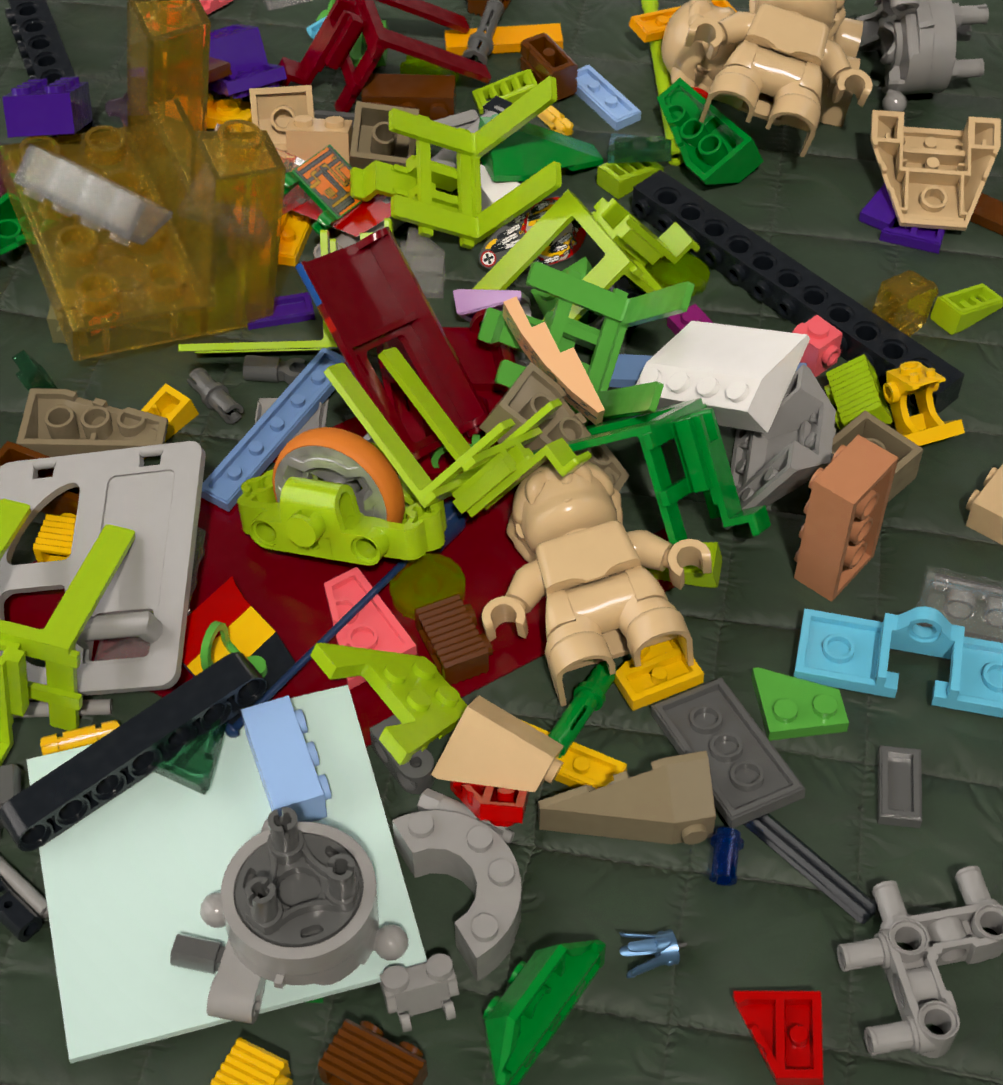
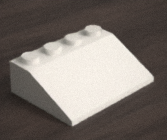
M691 321L646 362L636 385L655 381L664 384L657 409L702 398L703 404L706 403L707 408L714 409L718 425L768 433L810 337L807 334Z

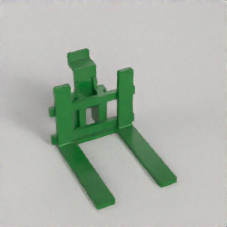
M702 398L658 408L654 413L622 417L597 425L586 426L593 436L566 442L572 451H577L635 436L638 437L668 540L673 545L687 539L677 501L692 492L703 491L710 518L721 517L724 528L749 523L752 535L758 536L771 526L766 505L742 509L714 409L707 408L706 403L703 404ZM675 438L685 476L672 484L661 445ZM540 449L532 450L533 454H536Z

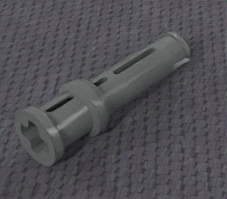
M487 1L477 31L470 35L467 41L468 49L462 54L463 57L474 60L475 56H478L476 62L487 66V56L491 54L494 48L492 38L504 10V5L501 1Z

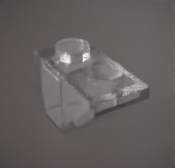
M408 227L407 241L401 240L400 249L426 298L443 299L446 281L445 251L428 237L420 236L418 229L415 227Z

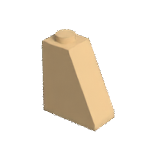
M478 696L466 707L431 775L440 780L536 792L544 781L552 784L564 762L560 761L558 757L564 745L483 697Z

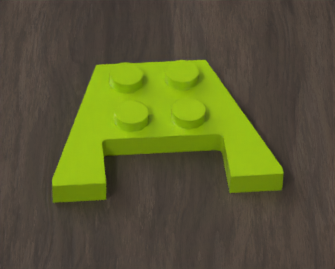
M316 643L310 654L330 680L353 676L364 677L402 724L385 727L379 737L381 743L399 765L406 764L410 761L413 754L419 750L423 752L427 749L430 742L436 738L441 739L454 730L468 706L460 697L459 692L450 686L437 671L436 666L424 656L328 643Z

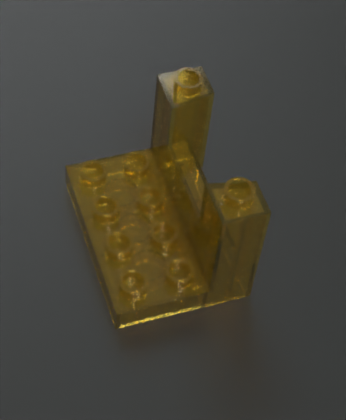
M127 0L126 127L115 128L100 125L89 129L87 133L54 138L30 136L21 143L0 146L1 178L73 361L248 327V323L273 315L286 167L267 130H260L252 122L240 119L229 120L221 124L218 131H206L211 22L200 0Z

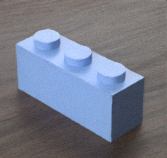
M289 695L241 709L245 734L271 811L277 809L280 817L282 816V808L289 807L296 812L298 822H313L326 818L325 800L332 798L325 774L317 776L314 766L320 764L313 741L306 743L303 734L307 733L308 730L302 710L294 711Z

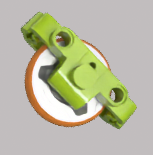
M320 427L297 435L282 449L275 462L274 469L265 472L262 476L253 477L243 482L241 485L242 495L237 499L243 532L251 535V538L260 547L270 550L372 566L377 564L382 557L416 560L421 558L426 552L437 550L445 544L444 531L447 528L444 500L424 509L401 476L397 475L394 467L377 444L343 429Z

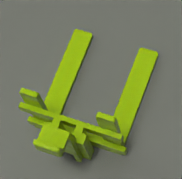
M548 76L475 133H470L469 130L460 127L455 128L430 120L429 117L420 114L414 115L396 108L391 109L388 112L389 130L416 139V156L412 155L406 160V167L374 160L364 169L351 168V197L366 202L377 194L391 197V217L418 225L420 236L431 238L433 230L458 236L460 247L472 249L474 245L562 186L561 163L553 161L482 211L480 158L557 101L556 78ZM430 144L455 151L457 168L431 161ZM436 188L450 192L458 188V196L438 191Z
M567 189L555 204L473 289L506 290L574 219L577 220L605 253L602 260L582 280L609 290L623 275H626L647 293L663 289L660 283L646 269L645 265L648 262L654 265L663 256L675 265L691 248L697 253L700 246L676 222L658 238L614 198L608 202L602 197L593 206L596 212L593 211L591 213L578 197ZM572 304L568 317L578 321L588 310Z
M384 218L385 227H389L393 234L392 220ZM320 230L321 256L338 250L337 239H330L328 230ZM374 232L360 233V240ZM324 320V338L322 340L178 344L179 352H194L195 354L320 351L322 348L339 350Z
M396 347L383 350L378 354V358L455 460L453 464L432 481L344 363H338L329 366L324 371L328 380L424 509L453 496L455 498L453 503L460 513L467 512L472 518L484 508L488 510L548 459L558 473L565 477L578 470L592 457L589 451L576 456L563 437L545 445L536 454H533L529 447L524 448V445L533 442L543 433L538 426L563 405L559 398L547 403L502 443L491 447L516 425L512 418L500 422L471 447Z
M8 499L0 500V560L30 515L29 504ZM111 524L104 526L45 628L37 629L0 619V651H4L0 657V766H2L14 744L13 714L23 717L30 705L29 698L48 703L49 720L52 727L67 731L79 727V711L83 706L82 694L78 693L77 669L81 660L80 652L76 651V642L135 540L134 530ZM26 656L45 661L47 685L28 681Z

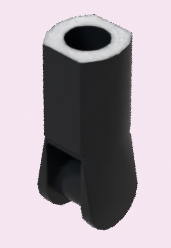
M0 878V892L4 894L0 897V922L19 941L27 942L41 930L42 919Z

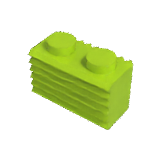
M865 354L826 372L829 384L824 386V389L832 405L836 404L837 406L835 422L840 430L864 411L869 412L885 424L892 423L893 420L876 371Z

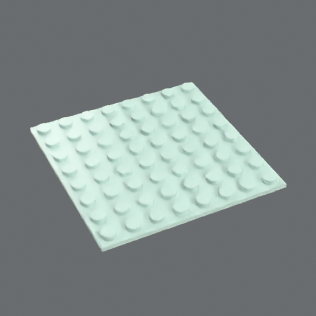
M348 685L290 698L294 711L301 709L308 730L307 733L303 734L306 743L313 741L320 765L314 767L317 776L325 774L332 796L331 799L325 800L327 817L313 822L339 829L352 837L364 849L372 863L376 877L379 929L385 925L401 927L409 939L408 948L402 957L390 961L380 958L375 951H372L365 965L360 964L350 975L333 985L286 984L281 989L274 987V982L266 979L259 1014L381 982L380 975L391 966L408 968L427 962ZM227 722L39 848L70 1063L232 1021L207 1015L208 995L213 979L218 971H216V974H210L172 966L170 964V954L177 934L221 942L223 947H226L228 941L226 926L213 928L207 925L200 915L201 903L208 895L221 892L223 876L231 859L247 841L261 833L265 820L268 819L269 814L272 812L245 734L244 725L238 730V737L230 738L225 733ZM90 745L26 759L30 785Z

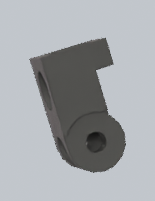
M392 715L370 728L371 748L406 792L422 794L427 788L430 789L434 783V777L431 775L434 770V758L427 749L423 752L419 750L413 754L409 762L399 765L379 740L385 727L402 724L395 715Z

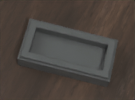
M880 745L877 769V824L920 828L922 823L921 750Z

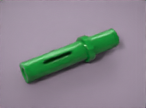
M605 661L597 664L587 680L578 684L574 690L573 700L548 735V737L564 745L558 758H562L567 753L592 713L600 710L606 701L605 694L615 681V674L610 675Z

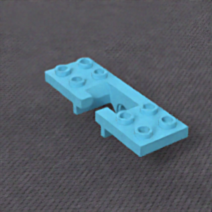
M916 607L899 615L885 613L883 622L804 608L794 677L829 687L895 698L899 673L887 671L890 649L951 659L949 682L935 680L931 705L1003 718V643L964 636V626L951 624L940 611L931 607ZM917 623H929L933 626L923 627L917 625Z

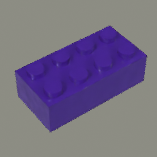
M77 76L62 77L60 80H55L54 83L48 84L47 78L29 79L28 82H22L17 87L11 88V93L2 97L8 138L75 134L93 120L89 83L80 82Z

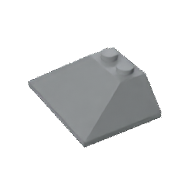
M804 364L795 371L768 433L738 428L736 430L730 469L742 509L766 505L767 507L807 483L817 469L820 467L825 469L831 463L833 458L832 444L836 433L834 428L836 410L811 369ZM733 526L725 527V529L728 530V529L732 528Z

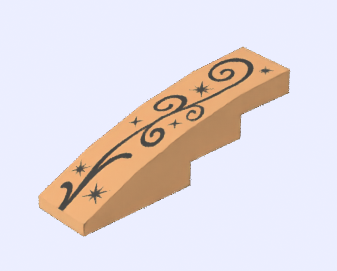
M517 296L504 301L502 316L530 361L562 387L567 394L564 399L595 425L601 423L605 409L574 347L560 353L545 322L531 327Z

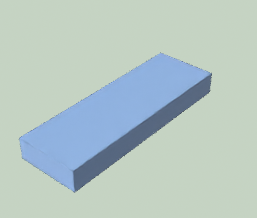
M586 65L578 69L576 77L577 92L575 94L614 130H620L641 120V111L594 68Z

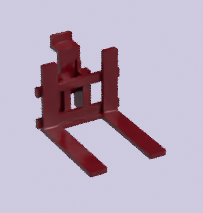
M336 0L301 63L286 57H282L279 63L280 66H284L287 79L279 81L280 87L288 86L290 81L301 85H311L316 74L321 72L324 66L335 70L338 67L341 68L346 86L334 105L336 112H349L387 48L485 83H489L491 75L487 66L482 63L384 28L373 0ZM376 0L467 34L470 30L464 16L422 0ZM363 33L368 48L355 69L349 53L360 34Z

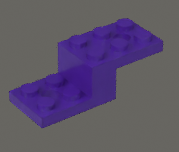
M234 24L182 39L185 51L193 52L196 56L213 57L230 63L232 75L207 84L208 90L218 92V95L225 94V97L232 96L233 99L242 98L250 95L249 88L278 87V81L287 79L284 66L268 63L260 31L256 26Z

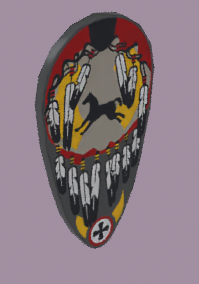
M561 196L544 198L503 227L497 229L486 241L479 253L478 261L480 265L484 268L492 269ZM574 219L532 263L537 261L551 266L570 259L579 252L585 243L587 232ZM531 264L525 270H530Z

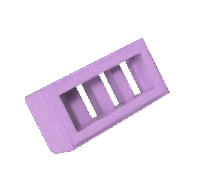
M453 290L457 314L468 322L471 321L474 314L482 309L492 307L503 311V302L516 296L520 304L531 305L530 298L518 290Z

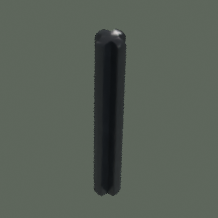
M768 813L743 824L859 923L865 924L874 916L877 910L876 902Z

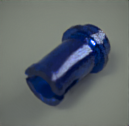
M718 828L710 840L714 851L709 879L711 882H716L717 880L716 884L731 886L737 883L739 851L744 848V840L741 838V833L734 828Z

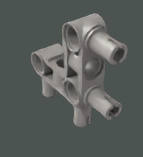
M979 866L962 868L957 871L955 876L966 906L924 914L909 915L907 913L896 881H884L876 884L873 887L872 894L882 919L880 930L872 939L838 944L837 957L843 972L878 965L885 970L902 1019L899 1022L865 1028L864 1039L870 1056L909 1049L912 1053L921 1054L929 1058H938L945 1055L950 1049L958 1032L960 1021L952 992L946 990L938 966L965 961L968 965L996 958L1003 952V906L996 900L991 899ZM982 927L994 930L997 935L987 933ZM897 943L909 944L913 951L904 950ZM926 1024L938 1026L944 1034L937 1035L927 1029Z

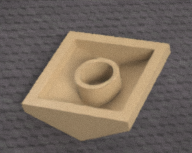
M312 85L249 88L255 152L287 150L285 130L290 118L298 115H310L315 119Z

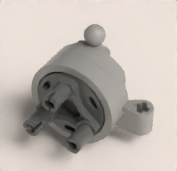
M289 807L282 808V816L280 817L277 809L269 814L268 819L263 824L261 833L247 841L231 859L223 876L221 892L212 893L205 897L200 907L201 918L207 925L213 928L226 926L228 941L217 975L214 977L210 987L207 1015L242 1023L254 1024L261 1008L266 979L274 982V987L281 989L286 984L333 985L350 975L360 964L365 965L372 951H375L380 958L390 961L402 957L408 948L409 939L401 927L385 925L379 929L376 877L372 863L364 849L352 837L337 828L315 822H298L296 812Z

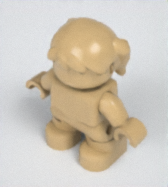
M691 0L683 4L671 16L664 31L661 53L663 62L671 75L672 84L681 78L691 87L701 88L709 94L715 76L723 69L731 54L742 42L725 46L720 45L717 55L710 61L706 56L710 46L707 42L698 40L693 42L691 47L684 46L693 21L698 18L707 17L719 22L736 13L732 8L717 7L711 0ZM845 18L838 31L830 40L843 48L851 68L859 69L860 58H856L861 41L863 21ZM822 72L821 115L819 122L842 127L853 93L844 91L840 101L833 104L831 97L836 83H831ZM774 122L772 123L773 125H776V126L782 125V124H778V123H774Z
M749 0V12H736L719 22L707 17L698 18L693 21L684 46L691 47L693 42L698 40L707 42L710 45L706 55L709 61L715 58L720 45L725 46L742 42L731 54L723 69L715 76L699 121L704 123L712 99L723 102L747 113L745 122L750 123L752 116L767 120L765 128L769 130L774 122L807 131L800 153L801 157H805L820 121L822 72L831 83H836L831 97L833 104L840 101L844 91H850L856 95L857 104L863 107L872 90L873 83L868 74L860 69L851 68L843 48L830 40L845 19V0Z
M589 461L565 477L558 473L552 463L538 467L521 481L513 498L512 514L506 531L509 538L513 541L515 548L529 563L516 571L506 595L489 601L482 612V622L489 642L497 638L495 630L504 622L516 623L518 636L526 639L528 624L525 613L531 612L542 597L545 596L547 638L545 655L561 707L567 705L562 682L563 675L578 668L605 661L610 675L616 674L613 659L630 654L635 667L641 666L640 654L643 648L674 638L678 640L688 667L694 665L693 640L681 612L668 601L659 582L646 568L664 571L668 568L670 581L679 590L685 584L683 567L693 565L700 568L703 573H712L710 550L706 544L699 540L684 539L673 545L647 530L626 532L623 526L621 494L614 488L608 474L599 466Z

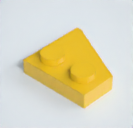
M674 638L643 648L640 654L641 666L635 667L632 659L625 661L616 671L614 681L632 711H635L704 683V672L695 659L694 665L688 667L678 640Z

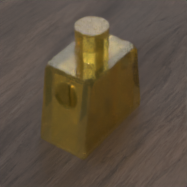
M908 270L881 282L872 312L910 337L926 323L933 301L938 296V287L933 281L924 278L915 271Z

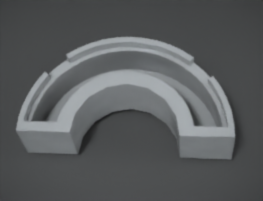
M426 810L413 812L392 820L395 846L414 878L430 873L448 874L461 880L473 892L475 900L470 909L455 921L456 947L477 981L481 980L496 969L508 955L515 943V936L521 922V876L512 851L506 842L489 826L461 813L445 810Z

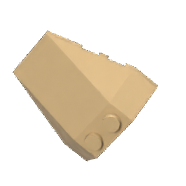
M872 110L870 141L900 226L966 231L1001 146V119L969 116L964 131L904 127V112Z

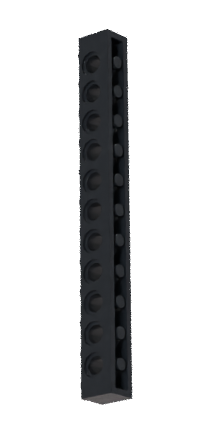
M662 170L657 171L633 187L632 212L637 217L652 225L662 234L673 223H678L700 246L697 253L692 248L689 250L690 253L794 325L806 323L816 315L823 318L843 333L840 357L850 361L865 354L874 367L882 386L884 383H887L886 371L900 368V365L904 362L917 361L928 368H935V372L946 379L945 382L939 383L938 390L933 392L932 395L937 414L958 399L964 373ZM915 393L907 395V403L919 411Z

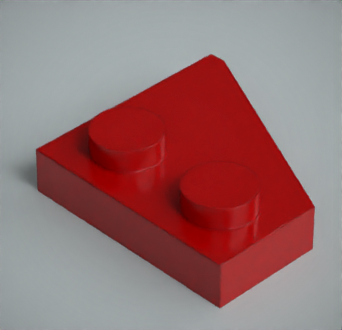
M450 782V790L479 820H487L491 824L500 827L523 823L530 792L487 785Z
M733 991L735 1006L776 1084L824 1085L821 991Z

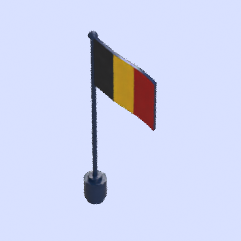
M447 499L444 502L447 528L444 531L445 544L441 548L432 551L434 553L442 552L465 529V523L468 521L467 512L461 514L452 499ZM400 560L317 643H328L411 560ZM233 576L187 616L182 665L193 677L203 671L200 660L201 645L206 630L214 621L226 623L231 643L246 657L255 655L262 657L266 661L268 671L264 679L267 681V688L263 696L251 706L269 701L312 659L310 654L315 645L295 663L276 631L245 600L236 586ZM220 631L216 634L211 648L213 663L230 654L221 640ZM241 712L227 721L225 733L230 738L238 737V730L244 725Z

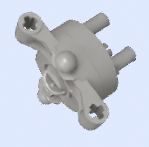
M876 0L874 6L878 7L875 12L856 18V20L863 21L862 36L858 50L875 51L882 48L880 62L885 65L886 75L885 87L882 88V92L886 95L882 106L885 111L904 112L907 104L904 95L941 93L947 88L949 82L954 79L978 78L984 74V61L982 58L957 60L955 56L956 41H970L971 34H967V32H971V25L987 24L989 19L987 4L960 6L959 3H952L951 0Z

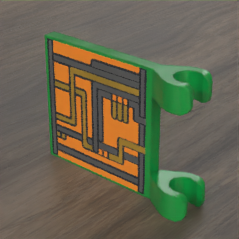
M330 144L294 170L282 175L280 182L274 186V189L284 197L299 185L324 211L311 226L318 235H320V230H328L337 221L364 202L351 197L350 169L352 167Z

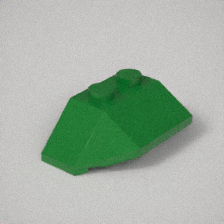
M598 939L546 947L536 950L527 963L521 961L516 966L509 979L510 987L502 998L497 995L491 1000L483 1015L485 1020V1039L494 1085H519L604 965L606 944Z

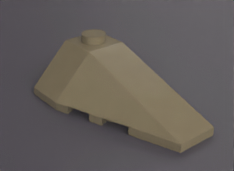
M532 362L519 375L479 427L485 433H488L500 422L512 418L516 425L496 441L500 444L547 403L559 398L563 405L538 426L543 433L533 442L524 445V448L529 447L532 451L543 448L545 445L562 437L568 442L592 436L585 427L586 418L581 412L575 414L564 400L567 394L562 387ZM606 444L573 451L576 456L589 451L592 455L589 462L596 464L610 477L614 488L618 491L621 490L630 476ZM548 459L542 465L549 464L551 462Z
M30 388L16 444L50 457L158 445L165 443L168 419L130 407L122 410L108 406L106 400L95 398L94 401L78 397L77 392L68 389Z
M707 751L665 757L651 762L653 770L633 777H629L628 772L624 771L613 775L614 781L601 788L595 789L593 786L583 785L538 801L539 830L671 845L683 842L686 844H697L707 838H712L716 813Z

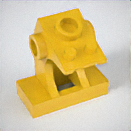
M909 361L902 363L900 368L886 371L887 383L883 385V394L885 400L890 404L897 432L918 446L965 433L962 419L942 421L936 412L932 395L933 392L938 390L939 383L945 382L946 379L936 373L935 368H928L922 365L921 362ZM915 393L919 414L909 416L907 395Z

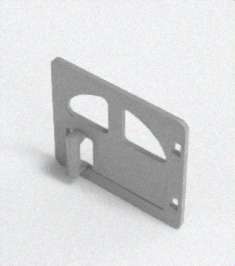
M195 441L5 463L0 467V500L8 499L29 504L31 510L30 515L0 560L1 620H5L4 603L12 594L65 589L66 592L105 525L111 524L135 531V540L76 642V651L80 652L81 660L77 669L78 693L82 694V696L164 690L174 686L180 678L206 458L204 449ZM161 456L160 464L144 466L145 457ZM54 468L53 477L38 478V470ZM74 487H79L80 494L70 556L65 560L12 565L11 559L16 546L36 515L58 495ZM139 636L144 641L150 643L149 653L144 657L101 661L91 660L94 640ZM26 661L28 681L47 685L46 667L35 666Z

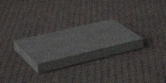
M722 677L651 705L652 717L679 755L707 751L714 805L731 829L805 798V787Z

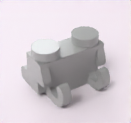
M435 954L426 963L408 968L391 966L380 975V986L388 1014L397 1012L403 1033L412 1031L410 1016L443 1008L447 1021L456 1018L454 1004L450 997L459 995V990L450 956Z

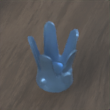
M671 929L659 931L657 934L619 932L623 937L645 938V940L629 942L627 945L622 946L619 950L622 956L655 955V958L629 970L627 978L635 977L662 965L672 966L673 964H679V948L687 946L686 942L677 944L675 934Z

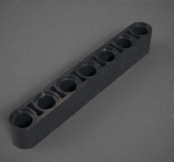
M234 652L226 655L10 798L0 809V821L20 850L29 852L42 847L241 712V709L254 704L265 693L267 681L243 653Z

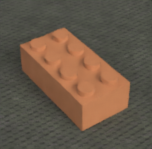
M858 434L847 446L841 445L837 449L831 463L825 469L820 467L816 470L808 485L811 489V494L803 511L806 514V519L799 532V538L802 540L800 548L794 557V561L797 562L794 579L832 602L874 557L899 457Z

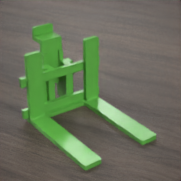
M537 261L532 263L526 285L558 299L554 311L547 312L544 321L526 315L531 327L543 322L546 323L560 353L574 347L575 344L594 351L590 365L584 362L581 363L605 409L603 420L654 413L657 409L664 384L655 381L608 390L622 342L628 327L686 312L695 284L686 281L637 297L627 298V292L617 288L611 292L580 279L582 274L568 269L565 273ZM572 304L604 316L601 330L569 318ZM492 307L487 308L478 333V340L495 347L505 345L524 353L502 316L503 311ZM506 359L502 360L498 367L495 383L510 388L526 367ZM567 402L575 414L579 413L577 409ZM586 418L587 422L585 423V426H587L588 421H590L588 418Z

